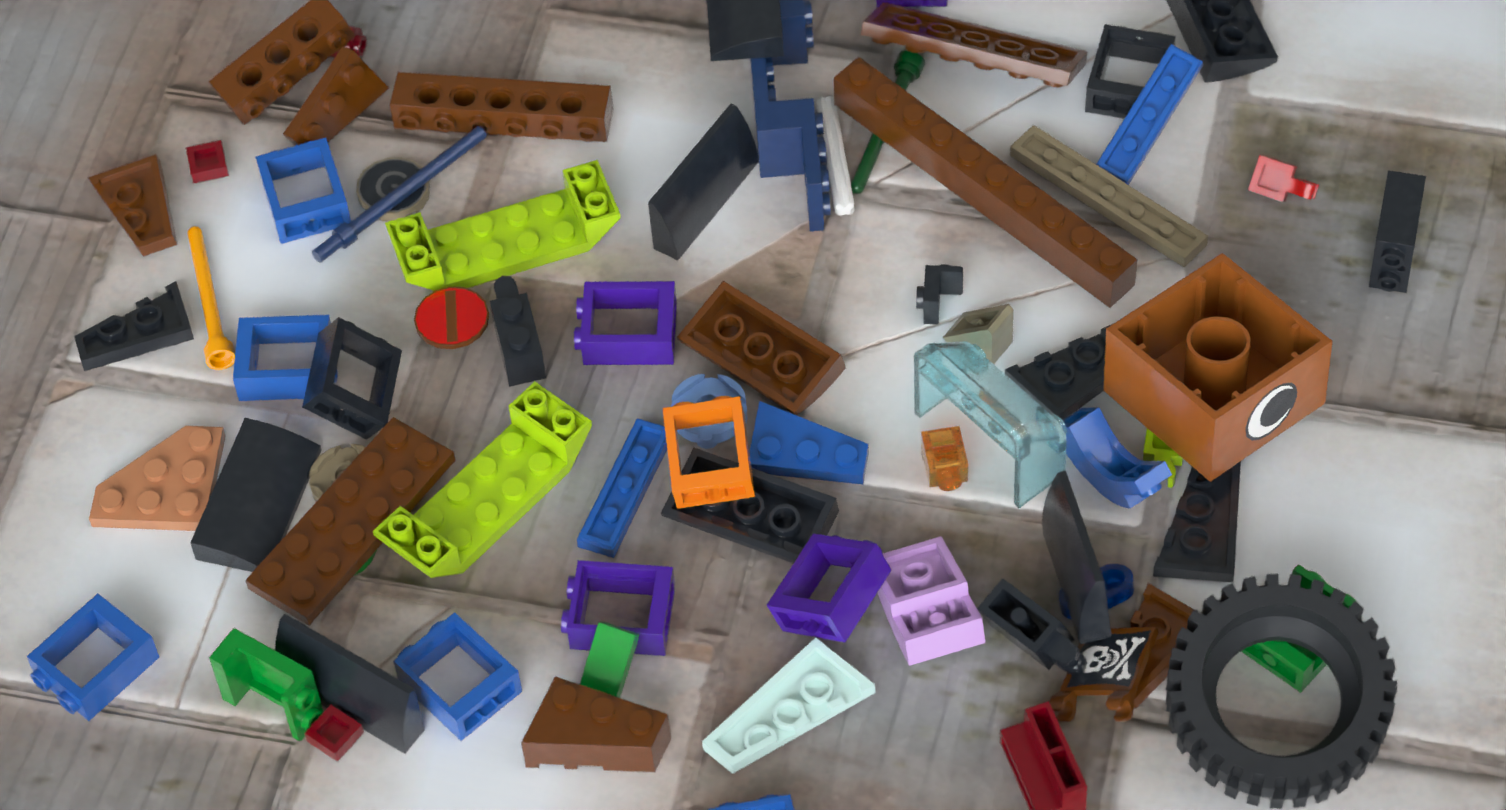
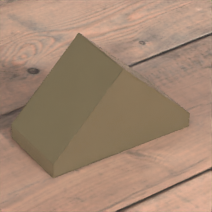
M1010 304L964 312L942 338L947 344L992 367L1013 342V308Z

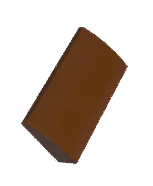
M725 281L721 282L677 336L678 341L794 415H798L814 403L846 369L840 353Z

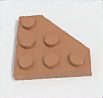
M184 426L97 485L89 516L91 526L196 531L217 482L226 437L224 428Z

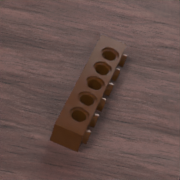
M397 72L390 109L394 128L406 130L469 133L477 126H480L485 130L486 134L607 142L613 114V101L610 85Z

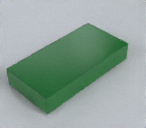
M598 622L580 685L621 698L640 634L606 622Z

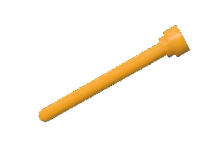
M193 226L188 230V239L209 337L204 347L205 360L209 368L222 370L234 364V345L223 334L202 230L197 226Z

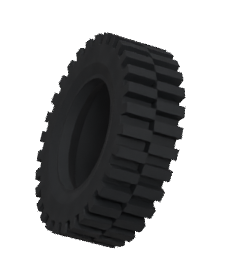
M1266 574L1263 586H1257L1256 578L1253 576L1243 579L1242 590L1240 591L1236 590L1233 583L1223 587L1219 600L1212 594L1203 601L1201 613L1195 609L1188 617L1187 629L1181 628L1177 636L1176 647H1173L1170 657L1165 702L1166 712H1170L1168 724L1171 733L1178 734L1176 743L1181 754L1187 751L1190 753L1189 765L1196 773L1202 767L1207 771L1205 781L1215 788L1219 781L1226 784L1225 795L1236 799L1239 791L1247 793L1248 799L1246 804L1258 806L1260 797L1270 799V808L1282 809L1285 799H1292L1293 808L1305 807L1308 797L1314 796L1316 803L1328 800L1330 790L1335 789L1337 794L1346 790L1350 779L1353 777L1357 781L1365 773L1368 763L1372 764L1377 757L1381 744L1383 745L1396 704L1394 699L1397 693V680H1392L1396 670L1394 658H1386L1390 648L1386 638L1376 639L1379 626L1371 617L1366 622H1363L1361 617L1364 608L1356 601L1349 608L1345 607L1343 602L1346 593L1337 588L1334 589L1330 597L1322 594L1324 582L1313 579L1310 589L1301 588L1302 576L1290 574L1288 585H1279L1278 574ZM1267 641L1290 642L1312 651L1330 668L1340 692V712L1335 726L1319 744L1298 754L1276 756L1255 751L1242 744L1230 733L1218 710L1216 688L1219 677L1227 663L1245 648Z

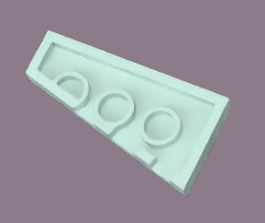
M815 638L702 741L703 750L733 774L875 693V684Z

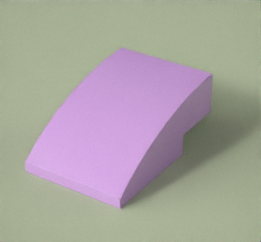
M942 536L883 553L892 570L877 593L895 638L909 666L985 643L982 617L969 596L967 581Z

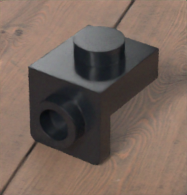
M947 264L925 265L924 286H917L916 309H923L924 324L939 325L940 294H963L962 266Z

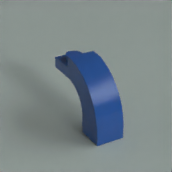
M1099 407L1081 408L1052 427L1061 446L1078 471L1100 494L1121 507L1131 509L1150 495L1159 491L1162 488L1161 482L1172 475L1165 461H1143L1133 456L1116 438Z

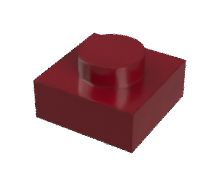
M221 140L185 147L193 184L229 176Z
M330 705L304 734L308 743L338 762L363 735L364 731L362 724L333 705Z

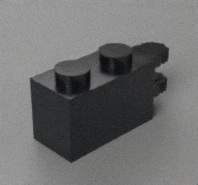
M502 275V277L495 279L494 291L496 299L490 301V306L509 387L546 379L542 349L527 293L519 294L514 278Z
M1002 578L977 608L995 630L1048 670L1055 664L1064 672H1067L1068 675L1071 674V676H1077L1085 672L1086 664H1088L1087 659L1079 652L1080 650L1073 643L1074 637L1063 623Z

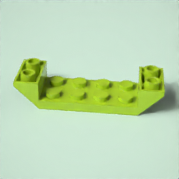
M598 160L562 170L565 189L427 230L421 212L386 222L385 226L406 283L434 291L446 287L470 288L498 279L502 275H513L589 252L621 218Z
M534 381L508 405L512 424L414 515L399 506L373 530V535L430 578L464 573L570 472L592 427V421Z

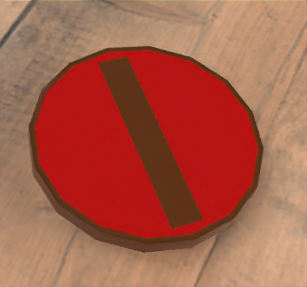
M446 287L435 290L423 298L416 308L414 323L418 335L427 344L439 349H457L468 346L481 337L488 327L490 315L486 301L477 292L465 287Z

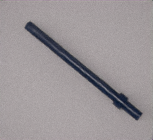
M477 126L350 223L343 222L332 231L330 238L312 250L313 257L321 263L341 247L343 249L349 247L357 241L358 234L487 138L485 130Z

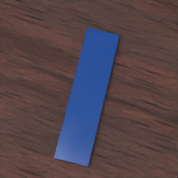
M1171 44L1096 165L1129 185L1201 70L1203 61Z
M636 419L577 538L579 548L608 557H615L667 451L665 426Z

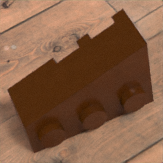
M555 676L521 745L526 768H539V764L564 765L565 769L577 770L578 766H603L604 771L655 772L671 740L668 714Z

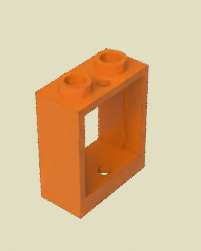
M718 396L711 401L698 403L679 402L672 407L663 408L671 486L677 509L755 497L745 415L740 396ZM733 421L739 467L682 475L677 430Z

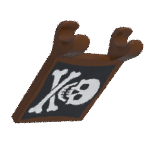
M1111 628L1112 637L1084 644L1079 643L1077 646L1080 650L1079 652L1086 657L1088 663L1086 664L1085 672L1077 676L1066 674L1060 691L1049 700L1053 711H1059L1056 717L1058 722L1073 721L1076 714L1077 696L1109 695L1106 701L1108 710H1116L1114 715L1115 721L1131 720L1134 711V696L1159 633L1157 628Z

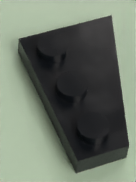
M177 281L165 287L166 293L153 300L145 297L136 302L137 309L122 317L112 315L74 336L84 371L193 340L194 336Z

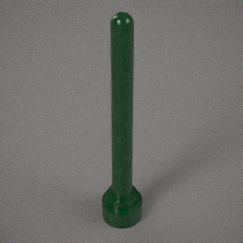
M908 50L901 51L894 63L895 83L904 90H907L909 83L914 82L921 76L925 66L924 58L918 53ZM873 133L851 182L854 194H860L864 191L884 144V141Z

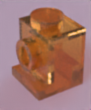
M960 426L922 431L921 455L922 460H924L929 487L939 486L943 491H952L959 488L962 482H968V460Z

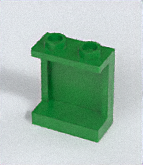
M1297 565L1292 570L1293 575L1302 576L1301 588L1310 589L1313 579L1324 582L1322 594L1330 597L1335 588L1327 584L1318 573L1308 571L1301 565ZM1346 593L1343 605L1349 608L1356 600ZM1267 641L1252 645L1241 651L1300 693L1326 666V663L1315 653L1290 642Z
M236 628L230 631L209 657L224 701L236 707L250 689L284 708L292 737L299 742L305 737L304 733L324 712L311 670Z

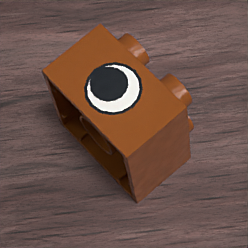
M1221 253L1106 328L1103 391L1211 482L1325 404L1333 341L1226 255Z

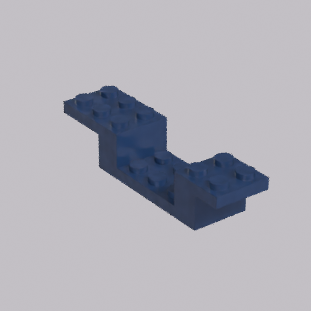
M780 0L784 56L750 59L760 178L804 175L810 232L824 231V216L831 215L829 193H823L830 192L828 169L826 164L820 165V163H827L826 145L823 136L817 137V135L824 134L822 112L815 113L814 98L776 101L774 84L768 85V83L775 82L773 66L808 63L807 49L814 48L812 27H806L808 24H813L812 7L810 0Z

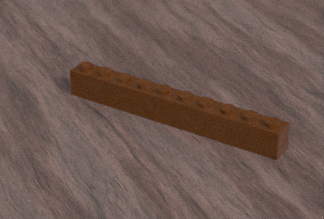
M858 56L834 77L835 106L877 135L885 143L1106 306L1111 308L1135 286L1138 259Z

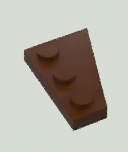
M342 46L283 135L294 146L322 138H327V142H329L384 94L389 87L353 50Z
M156 154L88 177L97 193L142 256L178 245L162 165Z
M1150 583L1145 588L1143 593L1144 599L1139 610H1135L1130 620V628L1156 627L1159 631L1134 696L1135 709L1167 678L1173 647H1176L1177 636L1182 627L1187 629L1188 617L1194 611L1193 608Z

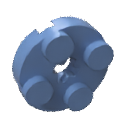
M705 374L694 375L680 383L673 392L671 407L679 402L698 403L711 401L718 396H740L745 423L748 419L745 393L742 387L728 376L717 374L718 378H705ZM733 421L677 430L682 437L691 442H696L699 447L704 449L713 448L718 443L735 436Z

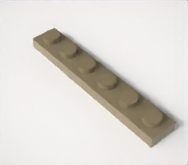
M1035 125L1030 127L1010 146L1011 157L1182 267H1185L1207 246L1208 235Z

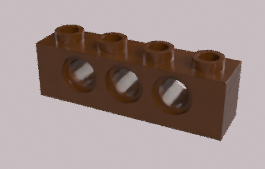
M310 0L213 77L209 83L224 103L245 125L251 119L261 115L264 109L280 96L287 94L306 75L316 71L321 63L336 51H340L342 46L345 47L355 37V34L345 18L328 0Z

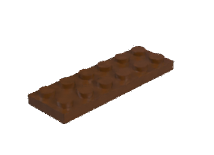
M883 2L862 22L861 35L871 37V40L877 44L889 45L895 43L905 46V49L910 52L925 53L927 51L939 54L941 59L951 62L964 60L974 63L973 65L976 68L982 70H993L996 68L1008 71V74L1014 78L1027 79L1032 77L1043 80L1045 85L1050 87L1068 86L1085 66L1088 54L1087 51Z
M393 417L245 580L247 588L310 626L383 543L373 535V530L399 506L411 512L456 461L454 451Z

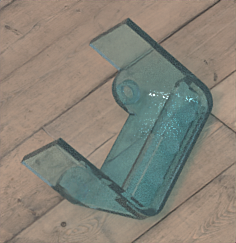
M966 341L928 343L914 353L915 414L921 418L945 399H948L1015 459L1014 505L1020 509L1048 488L1058 472L1065 471L1067 428L1064 422L1057 415L1049 414L987 359L984 351L978 345L970 344Z

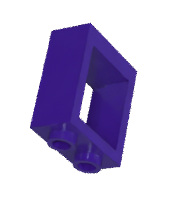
M675 281L584 282L583 297H577L576 301L577 319H582L581 327H575L574 347L575 350H581L583 365H674L677 319ZM595 309H658L657 334L593 335Z
M813 534L766 606L784 632L846 642L892 569L883 556L881 548L872 541L845 539L837 535ZM830 565L851 568L830 602L809 599Z
M578 560L575 576L569 575L567 583V599H571L570 609H563L561 619V632L567 633L570 649L587 651L591 649L598 625L584 624L590 591L652 595L648 628H620L640 634L634 654L665 656L675 595L673 567Z

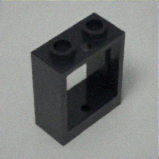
M1104 24L1086 88L1085 112L1125 119L1144 87L1104 80L1110 56L1159 64L1171 44L1175 46L1176 36Z
M1388 170L1369 281L1370 288H1377L1387 292L1407 293L1426 176Z
M338 317L318 333L302 408L367 440L388 423L402 350L389 344L383 338L376 337L357 327L354 323ZM341 350L376 368L369 401L334 384Z

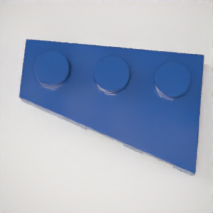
M759 401L749 454L751 468L771 475L863 485L869 445Z

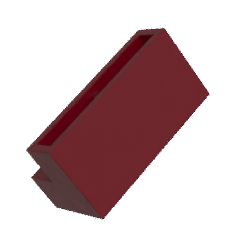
M1047 701L1025 708L1024 722L1000 729V744L1029 810H1086L1087 784L1050 702Z

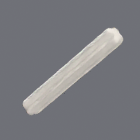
M832 96L820 97L816 101L817 113L822 112L824 134L821 136H823L826 145V165L834 210L839 216L844 214L850 215L854 212V200L837 106L834 105V98Z

